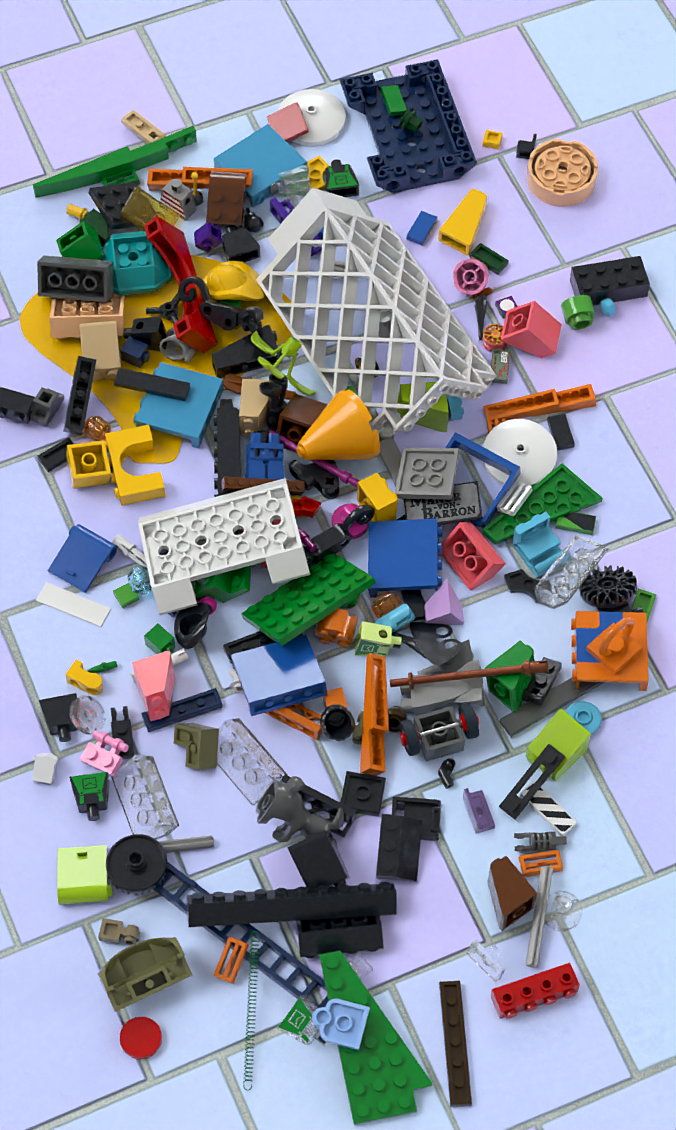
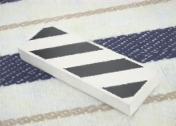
M536 781L531 783L526 789H524L520 793V796L522 798L526 795V793L530 790V788L534 785ZM542 787L528 802L560 836L566 835L577 825V822Z

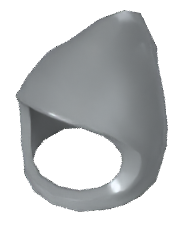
M170 328L167 331L166 338L160 342L159 346L160 351L165 357L172 360L185 358V362H189L196 351L195 348L177 339L174 328ZM165 341H167V350L162 347Z

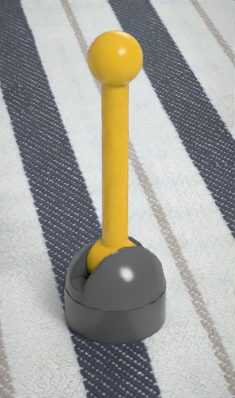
M193 172L191 178L193 179L194 191L192 192L195 204L199 206L203 203V195L197 190L198 174Z

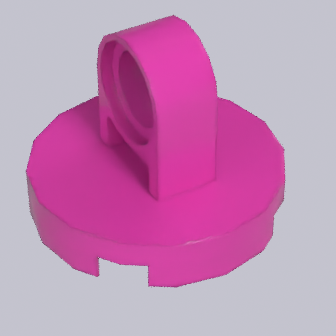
M353 503L339 506L332 515V526L338 523L343 524L346 517L360 506ZM355 521L348 531L352 535V539L362 537L368 530L369 522L365 525H359Z

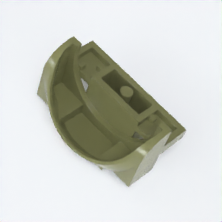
M159 937L144 940L123 949L114 955L97 975L116 1012L192 976V973L177 938Z

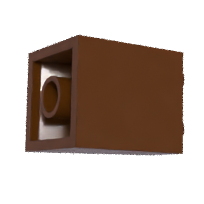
M295 393L279 415L276 433L298 445V442L328 404Z
M507 856L495 859L490 864L487 883L498 926L503 931L534 909L537 892Z

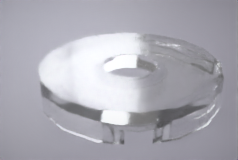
M82 695L72 701L69 714L72 723L79 731L88 735L93 734L94 731L101 730L105 724L104 709L94 697ZM85 711L90 714V718L87 717Z

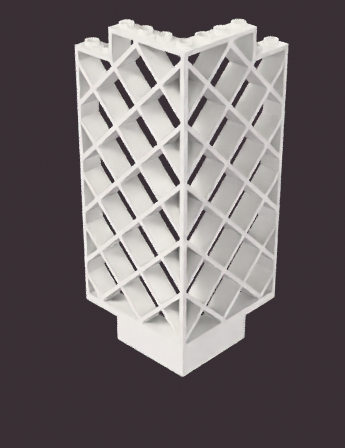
M312 188L268 238L278 255L256 279L293 337L302 343L301 349L333 397L337 392L343 389L346 390L348 375H360L358 397L362 400L369 413L371 408H383L382 412L370 424L372 431L377 430L378 435L390 422L395 430L404 432L411 430L414 424L426 414V411L437 403L442 394L476 400L482 396L483 392L496 377L494 371L389 222L367 216L356 200ZM324 227L323 240H313ZM312 246H322L319 272H309ZM336 246L347 247L345 272H334ZM296 259L295 272H284ZM284 278H294L292 303H285L282 299ZM308 278H319L316 304H306ZM333 278H344L341 304H331ZM368 278L367 305H356L358 279ZM305 309L316 310L313 336H308L303 331ZM330 310H341L338 336H327ZM355 311H366L364 337H352ZM381 311L392 312L390 338H378ZM327 342H338L335 369L328 368L325 364ZM352 343H363L360 370L349 369ZM377 343L389 344L386 371L375 370ZM403 344H413L415 346L413 372L401 371ZM374 376H386L383 403H371ZM400 377H412L409 405L397 404ZM426 378H437L438 381L425 394ZM397 409L410 411L403 418H401L397 412Z

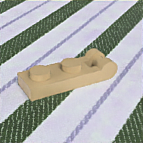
M134 109L121 118V123L147 144L166 137L162 131Z

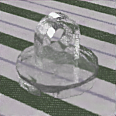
M560 890L549 894L545 918L546 925L555 931L561 932L575 928L582 918L583 908L580 900L568 891Z

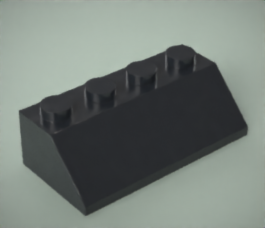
M380 916L296 921L300 957L314 958L320 954L335 951L355 954L358 951L365 950L374 952L384 948Z

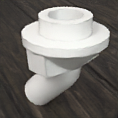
M231 669L229 675L234 680L231 682L230 687L236 692H244L236 670Z

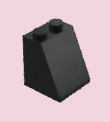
M323 831L287 847L307 888H317L320 885L328 887L338 886L340 884H347L346 880L350 879L331 832Z

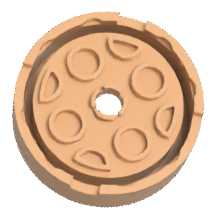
M562 139L546 141L537 146L530 155L527 169L528 187L534 196L544 203L560 207L579 204L586 200L594 191L598 173L597 159L593 152L580 142L574 140L572 142L562 141ZM560 166H561V167H566L567 170H561V169H558V168H559Z

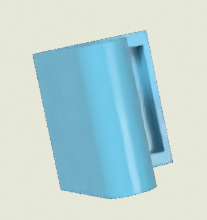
M547 512L535 515L530 521L521 523L514 529L513 547L537 578L570 560L567 549H560V540L549 528L550 516Z

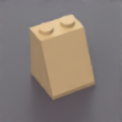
M116 321L79 324L82 357L96 359L93 381L115 379L118 369L121 368Z
M242 379L239 411L240 436L250 438L251 433L264 430L267 425L269 397L261 394L259 385L262 382H269V380Z

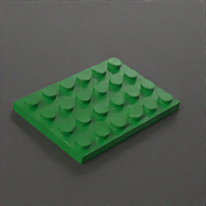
M333 553L325 556L319 563L312 565L309 568L310 575L293 579L281 585L276 591L266 595L258 603L249 606L241 615L243 620L283 646L376 582L373 576Z

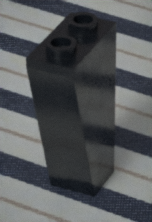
M270 324L262 327V333L258 334L260 338L273 350L280 347V345L277 346V335L275 331L271 330ZM251 333L213 353L212 366L216 377L224 378L225 375L230 373L236 375L264 368L257 360L259 357L266 359L274 365L282 355V349L277 352L276 356L264 352L251 341Z

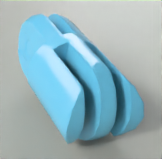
M402 604L378 619L375 624L390 626L393 633L413 621L415 614L407 604Z

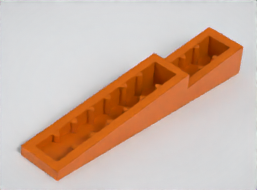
M183 167V170L149 168L147 185L149 191L162 190L172 179H180L183 185L189 189H194L191 174L196 172L198 174L197 189H208L211 171L247 174L246 187H252L253 169Z
M587 384L556 392L554 388L485 405L483 408L487 420L494 422V419H498V421L506 419L507 421L595 407L596 398L592 384Z
M369 653L367 654L360 773L377 776L386 772L384 734L389 732L386 659L384 656Z

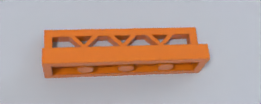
M300 704L291 705L293 708L287 706L288 708L284 707L265 713L315 740H318L322 734L321 725L312 721L316 719L320 721L321 715ZM296 711L303 712L305 717L296 713Z

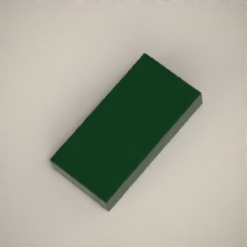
M479 243L470 253V258L474 257L484 263L490 271L497 275L509 264L508 259L482 243Z

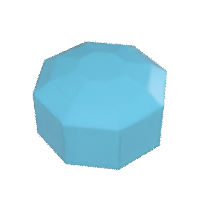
M606 298L601 301L600 308L605 316L610 317L616 313L615 304L611 299Z

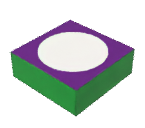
M512 296L495 301V306L502 318L506 317L507 310L518 307Z

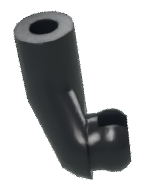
M452 758L444 760L438 770V775L445 789L451 788L454 785L450 775L456 763Z

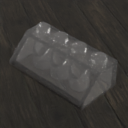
M575 535L534 587L538 603L552 609L567 604L609 550L608 547Z
M240 718L225 720L219 727L217 765L253 806L259 802L273 781L281 782L284 775L288 774Z
M135 755L117 770L114 777L111 776L132 834H144L157 840L168 836L180 826L153 756Z

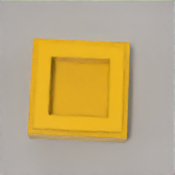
M486 130L482 146L499 149L503 133Z

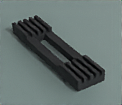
M548 744L498 807L516 820L528 805V802L564 760L565 756ZM541 764L544 765L546 770L522 799L517 796L519 791Z

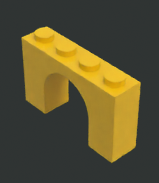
M149 425L105 433L106 451L109 452V466L113 469L111 480L112 484L116 483L117 488H114L116 500L120 499L121 506L166 497L161 471L135 476L128 474L121 467L123 461L128 456L154 450Z

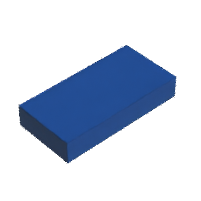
M421 210L406 235V239L423 245L437 221V216Z

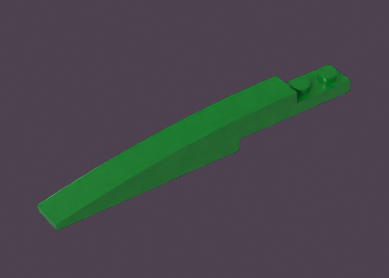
M190 126L131 151L126 146L33 184L34 196L37 198L100 183L101 178L131 168L138 171L169 159L168 153L197 142L196 129L194 126Z

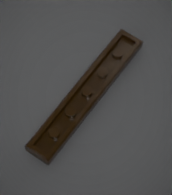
M460 980L440 981L439 991L450 1107L472 1106Z

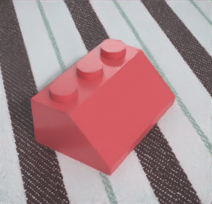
M460 522L442 542L441 555L469 590H473L495 577L506 564L473 523Z

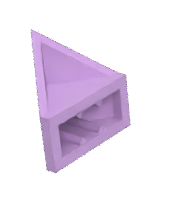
M447 579L424 605L426 623L464 624L462 604Z

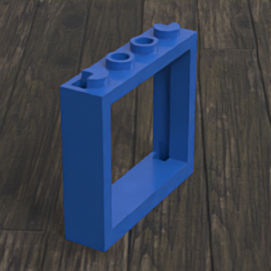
M455 432L445 448H459L509 475L508 480L483 519L470 521L476 527L482 526L485 528L497 512V506L520 476V466Z

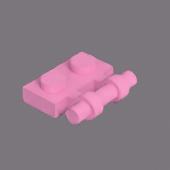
M94 731L92 737L97 739L96 745L89 742L79 760L102 772H108L109 775L114 777L124 760L118 754L120 751L127 752L129 745L119 738L114 739L110 737L106 732ZM106 744L112 746L110 751L104 749Z

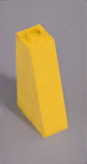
M472 188L439 229L438 241L469 256L486 209L487 195L482 191Z

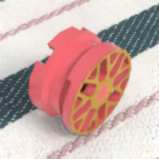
M491 324L484 329L482 341L486 350H504L507 343L500 340L503 330L502 325Z

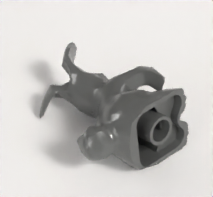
M292 776L287 783L273 781L256 806V813H259L256 822L258 824H267L272 818L285 821L283 825L278 826L273 831L272 836L279 842H288L291 836L301 830L302 836L309 838L323 831L329 832L332 829L342 828L344 823L343 808L338 810L333 822L326 820L320 815L311 814L304 807L302 797L298 793L299 790H303L305 783L300 777Z

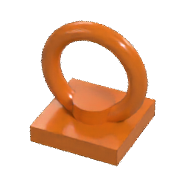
M626 617L616 624L612 623L587 645L586 650L615 675L642 651L643 647L629 636L633 630L634 621L632 618Z

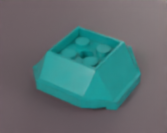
M146 231L113 234L102 247L105 257L101 260L113 261V293L119 296L156 292L165 283L172 280L170 267L155 246L148 240Z

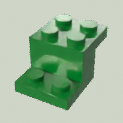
M251 565L191 581L196 599L208 595L225 603L249 592Z

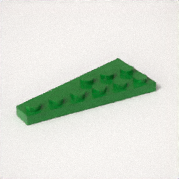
M561 463L532 488L533 491L515 516L501 513L483 528L482 533L497 545L512 539L516 526L530 521L537 514L541 515L547 512L551 523L556 521L557 518L602 502L603 498Z

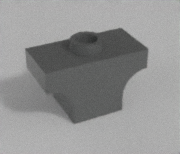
M41 387L33 400L34 407L30 419L47 427L64 401V395L49 388Z

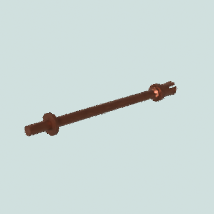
M546 659L532 662L525 660L522 665L417 677H413L412 673H408V678L390 679V687L409 685L410 690H413L414 685L515 673L531 676L533 673L549 672Z

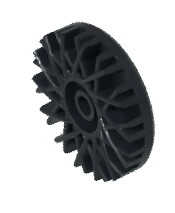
M609 565L608 568L604 566V571L600 572L598 566L597 570L592 569V575L587 571L583 578H580V597L585 603L597 608L622 606L631 601L637 593L636 576H633V572L629 571V569L624 572L623 566L620 568L617 566V569L614 571L612 565Z
M132 834L118 840L107 854L106 871L108 878L111 880L112 885H115L116 889H121L122 893L127 892V895H130V893H134L135 896L138 893L143 895L145 891L150 893L151 889L155 890L156 885H161V880L164 881L165 879L164 875L165 873L167 874L168 869L167 855L163 846L156 839L148 835Z

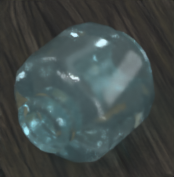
M142 565L133 567L127 576L132 591L142 595L150 593L152 588L147 567Z

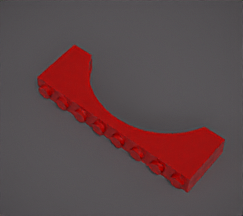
M158 216L146 223L144 228L148 240L155 246L170 267L178 286L187 277H197L184 232ZM191 283L187 286L186 294L189 295L190 288H196L197 296L192 302H183V318L175 322L173 326L177 339L202 353H206L218 345L211 321L206 319L200 312V304L204 302L200 289L196 284Z

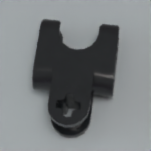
M293 460L288 464L290 474L297 481H304L305 490L309 491L315 487L327 499H334L339 495V478L315 463L305 465L298 460ZM325 460L338 468L334 460Z

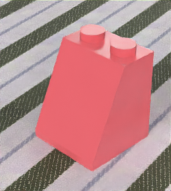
M534 300L507 310L500 340L537 357L544 358L556 354L562 324Z
M170 650L132 662L136 685L150 721L162 719L170 715L176 679Z

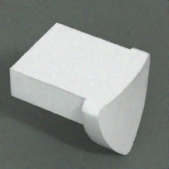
M52 753L34 755L33 760H35L32 780L52 784L58 758Z

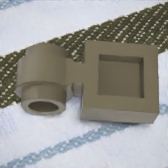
M103 918L98 939L99 941L119 944L122 937L125 944L133 945L139 941V927L127 925V928H123V921Z

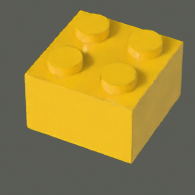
M104 440L67 445L66 457L72 488L110 484L111 471Z
M375 473L359 481L357 502L360 506L370 505L374 509V517L370 521H395L398 511V498L395 492H391L388 488L385 478H381L378 473Z

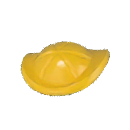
M240 261L221 263L213 268L204 278L211 298L217 301H258L266 295L256 280L259 274L248 264Z

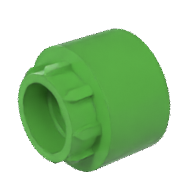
M573 296L561 304L565 323L572 327V329L580 330L592 324L595 311L590 296Z

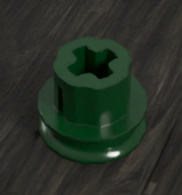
M409 108L400 120L398 127H402L404 131L408 129L416 133L420 129L423 120L416 116V111L413 112Z

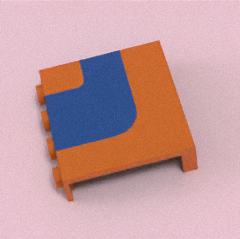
M576 611L575 619L571 618V630H575V635L571 636V647H575V652H572L571 663L575 664V670L572 669V681H575V689H578L580 681L638 683L639 691H647L649 679L646 613ZM630 617L634 621V627L629 636L643 648L635 658L614 675L586 650V647L612 623L616 624L621 619Z

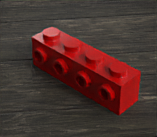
M569 962L493 988L491 990V999L499 1019L505 1017L510 1019L517 1016L519 1012H531L539 1005H551L559 998H571L577 994L580 984Z

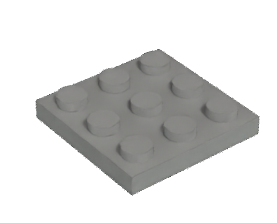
M403 448L395 489L397 498L452 500L460 454L459 449Z

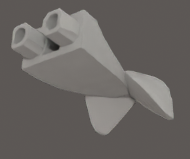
M479 660L470 661L457 672L481 669ZM483 677L414 685L413 690H410L409 685L400 686L402 695L411 694V698L401 699V708L404 712H413L415 716L428 713L451 702L460 704L470 703L474 706L485 705Z

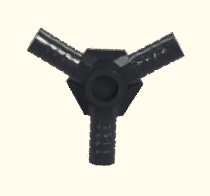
M178 293L171 302H166L160 307H146V315L160 314L161 317L171 320L173 324L179 320L177 317V305L181 301Z

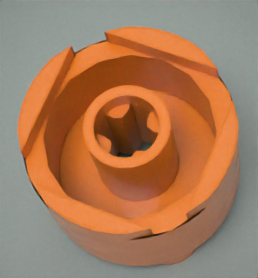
M338 608L317 622L315 635L319 637V642L322 644L334 642L338 643L340 647L348 648L354 639L358 617L354 614L351 617L348 615L349 611Z

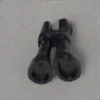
M271 374L269 382H262L259 385L261 394L269 397L266 418L269 430H277L279 415L287 405L284 400L288 388V378L286 375L279 379Z

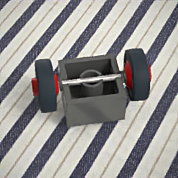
M464 703L458 706L459 720L456 718L453 707L450 706L415 716L414 724L411 720L400 722L401 734L399 737L409 756L417 755L420 753L421 747L425 760L430 761L464 751L465 739L460 729L461 727L467 739L479 737V719L471 704Z

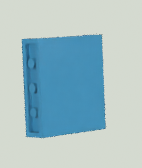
M269 124L213 158L214 168L253 169L252 187H246V195L251 199L252 207L263 203L265 199L277 194L279 190L290 185L288 176L287 179H280V176L290 175L306 167L307 173V161ZM277 184L278 191L271 192L270 185Z
M160 362L158 369L155 368L153 375L190 383L186 401L147 393L146 397H143L140 402V410L135 413L133 422L136 424V427L149 425L150 429L192 440V446L199 448L224 390L223 379Z

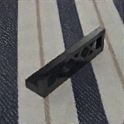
M285 774L281 782L287 783L291 777ZM307 785L304 786L303 790H299L298 793L301 795L303 802L310 803L312 809L308 811L311 814L325 811L329 815V818L326 820L333 822L338 810L343 808L344 821L347 822L343 831L338 828L329 831L345 838L356 819V810Z

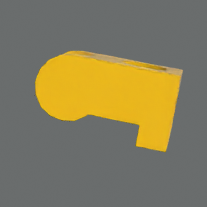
M77 659L65 674L67 683L90 695H98L103 690L101 676L84 670L83 663Z

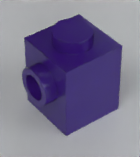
M210 222L205 223L194 232L195 247L207 253L222 243L221 228Z

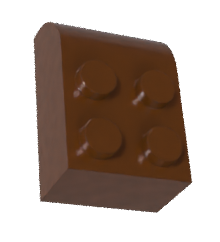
M211 171L206 223L243 227L247 174Z

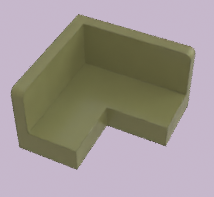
M197 723L174 724L173 744L186 746L185 767L197 770L216 768L219 728Z

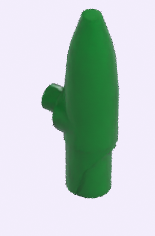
M116 661L102 662L100 665L94 666L87 671L90 673H100L118 666Z

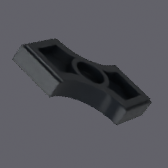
M523 569L504 574V579L510 593H524L530 596L535 603L554 598L547 579H533Z

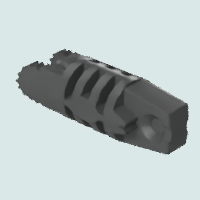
M556 832L514 833V838H529L530 846L517 845L515 846V851L556 850V845L567 844V836L556 837Z

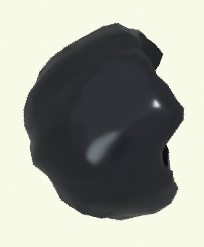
M330 705L321 714V731L331 740L337 742L344 741L351 736L356 727L352 713L342 705Z

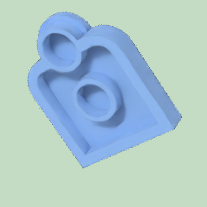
M332 999L326 1004V1007H320L314 1011L312 1022L320 1029V1036L324 1041L359 1050L370 1007L341 999Z

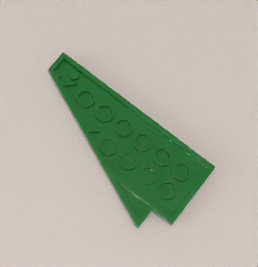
M335 951L320 954L319 958L328 1002L332 999H341L370 1007L359 1050L337 1045L353 1125L417 1112L413 1090L432 1087L431 1080L342 952Z

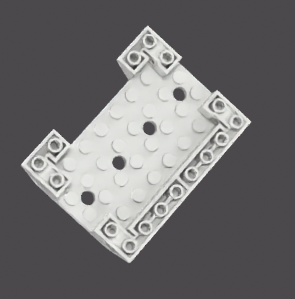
M286 478L140 517L138 521L151 588L160 615L197 606L191 581L266 561L272 585L310 575ZM275 519L281 520L278 525L271 524ZM238 529L244 530L241 535L234 534ZM201 539H205V540H206V543H205V544H203V545H197V542H198L199 540H201ZM162 550H169L168 554L159 555Z

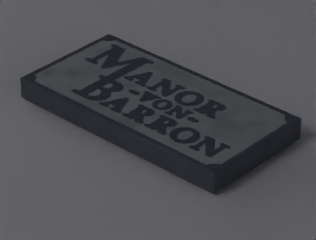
M478 481L454 484L452 500L404 499L406 520L437 518L438 525L483 519Z

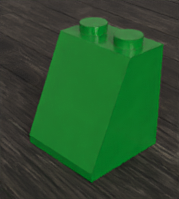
M520 640L488 664L485 669L522 665L525 660L535 661L534 650L530 645H525ZM523 673L486 677L488 691L515 713L523 701L522 694L527 689L535 673L531 674V676H526Z

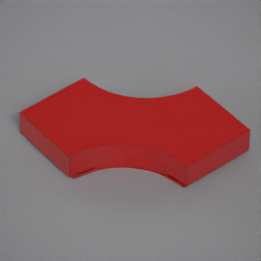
M306 496L298 500H292L295 517L308 516L313 518L320 510L322 503Z

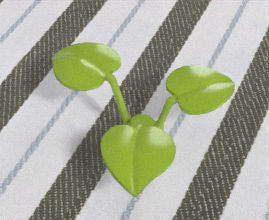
M257 331L252 334L251 341L258 348L272 356H276L277 352L283 349L281 357L274 365L266 359L259 357L257 360L264 368L269 370L275 377L282 379L284 375L276 367L285 356L287 358L292 356L293 358L287 373L289 383L304 395L309 396L317 392L303 386L291 376L296 357L299 355L297 352L302 346L299 340L290 336L286 343L283 342L280 347L273 350L260 338Z

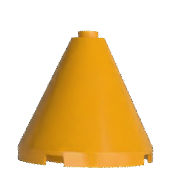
M343 389L334 395L298 442L296 450L299 457L305 460H371L380 454V439L377 430L372 431L369 421L372 420V417L362 400L349 389L345 391Z

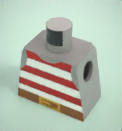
M172 179L163 187L160 205L186 221L197 210L192 190L183 185L180 179Z

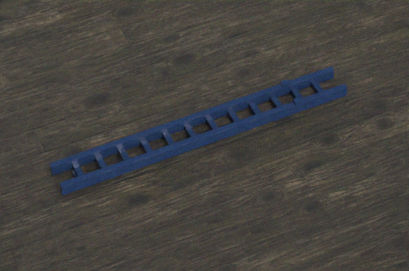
M169 862L168 872L164 876V881L161 880V885L157 884L155 889L157 893L186 915L187 905L179 898L188 888L196 893L210 894ZM172 876L184 883L174 895L163 887ZM238 924L247 931L240 941L246 943L254 936L263 943L257 951L259 954L252 955L258 956V958H250V953L247 951L244 957L245 960L252 964H258L253 966L295 998L299 999L300 997L302 1002L312 1011L320 1007H326L328 1003L327 996L319 1005L307 997L317 985L326 991L324 979L251 924ZM226 925L222 931L215 926H203V928L226 944L227 934L235 925ZM232 943V950L234 949L236 943ZM268 948L279 955L270 968L258 960ZM284 960L296 968L287 980L275 973ZM300 973H303L312 980L303 993L291 985Z

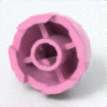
M477 259L462 260L453 270L454 286L463 294L473 295L481 292L489 280L487 267Z

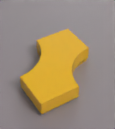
M320 155L307 162L309 191L312 188L322 191L326 189L323 176L326 173V167L329 165Z

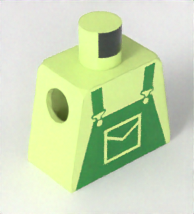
M362 621L355 637V656H367L369 653L387 656L390 648H401L402 639L401 637L392 636V628L390 626Z

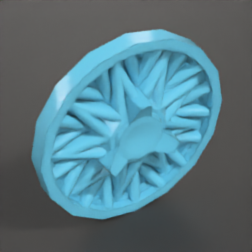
M585 701L575 702L566 710L568 715L591 734L600 728L602 721L601 713L592 703Z

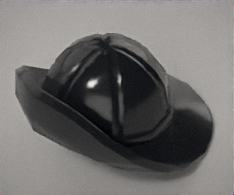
M197 603V606L182 609L177 614L174 622V635L177 643L185 650L193 648L206 635L207 621L211 611L210 605Z

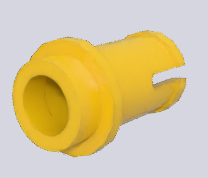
M71 203L66 208V214L75 216L79 220L89 213L87 208H80Z

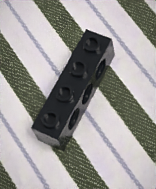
M78 356L76 360L63 432L82 435L96 359Z

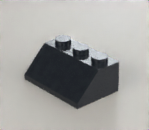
M382 814L376 878L417 882L423 820L402 815Z

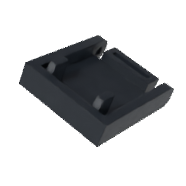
M393 796L392 815H396V810H402L406 817L423 820L421 840H439L441 808L434 807H440L441 800Z

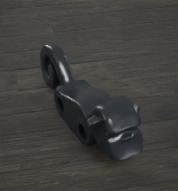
M196 276L187 277L180 283L178 296L181 301L189 303L195 300L197 289L190 288L189 295L186 294V289L189 284H196L204 300L200 304L201 314L222 329L230 331L242 326L245 332L250 331L253 334L257 331L258 334L262 333L261 320L264 319V316L259 307L251 306L242 310L233 304L220 303L216 299L211 298L204 280Z
M362 505L353 510L346 517L343 524H335L313 537L311 541L317 547L315 551L311 552L303 545L308 568L312 567V562L317 564L324 556L336 554L346 547L352 540V535L348 531L353 523L356 521L359 525L367 524L374 517V509L370 505Z

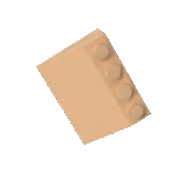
M113 293V297L108 302L52 297L50 312L51 338L64 339L66 337H74L80 339L79 324L116 321L118 337L123 336L125 328V295L119 296Z

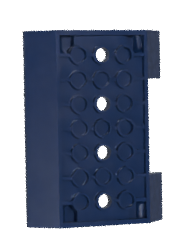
M438 59L406 65L405 75L375 81L372 72L340 79L348 107L365 115L374 139L378 155L367 157V161L376 186L391 193L460 179L477 165ZM398 85L406 109L411 108L413 112L416 111V116L423 120L420 129L416 133L408 129L404 131L402 127H398L400 122L398 118L403 117V115L389 116L381 93V87ZM408 143H415L416 145L410 146ZM418 169H424L425 172L420 173V172L417 171V170H418Z

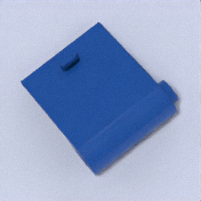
M77 524L70 529L68 538L47 571L86 593L105 561L110 562L115 557L118 546L86 527Z

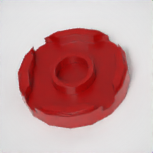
M145 1016L128 1020L120 1031V1045L123 1051L134 1059H147L153 1056L162 1043V1033L159 1025L153 1019Z

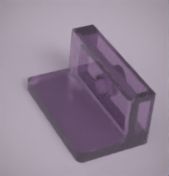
M468 788L464 789L463 801L475 834L495 829V823L483 790L470 793Z

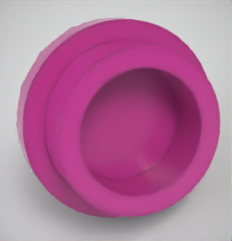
M204 596L198 601V603L210 605L211 611L209 615L215 612L217 602L214 598Z

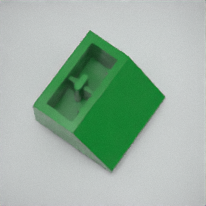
M85 221L56 239L62 257L101 260L105 257L96 229Z

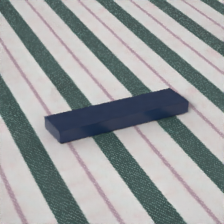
M214 688L172 702L170 715L162 719L150 721L147 711L142 712L141 715L147 731L151 732L223 708V704L217 689Z

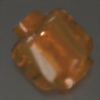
M100 416L89 417L84 424L85 435L94 442L106 441L105 433L111 432V424Z
M386 591L374 598L371 607L376 617L381 618L399 607L401 600L397 594L393 595L390 591Z

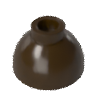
M393 706L388 708L389 731L400 732V722L408 720L401 707Z

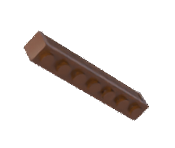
M224 476L221 480L222 491L236 492L278 479ZM286 480L290 495L302 496L304 494V481Z

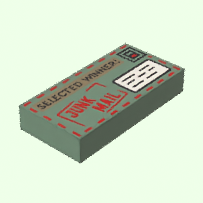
M492 349L491 369L496 374V377L492 380L493 383H508L511 350Z

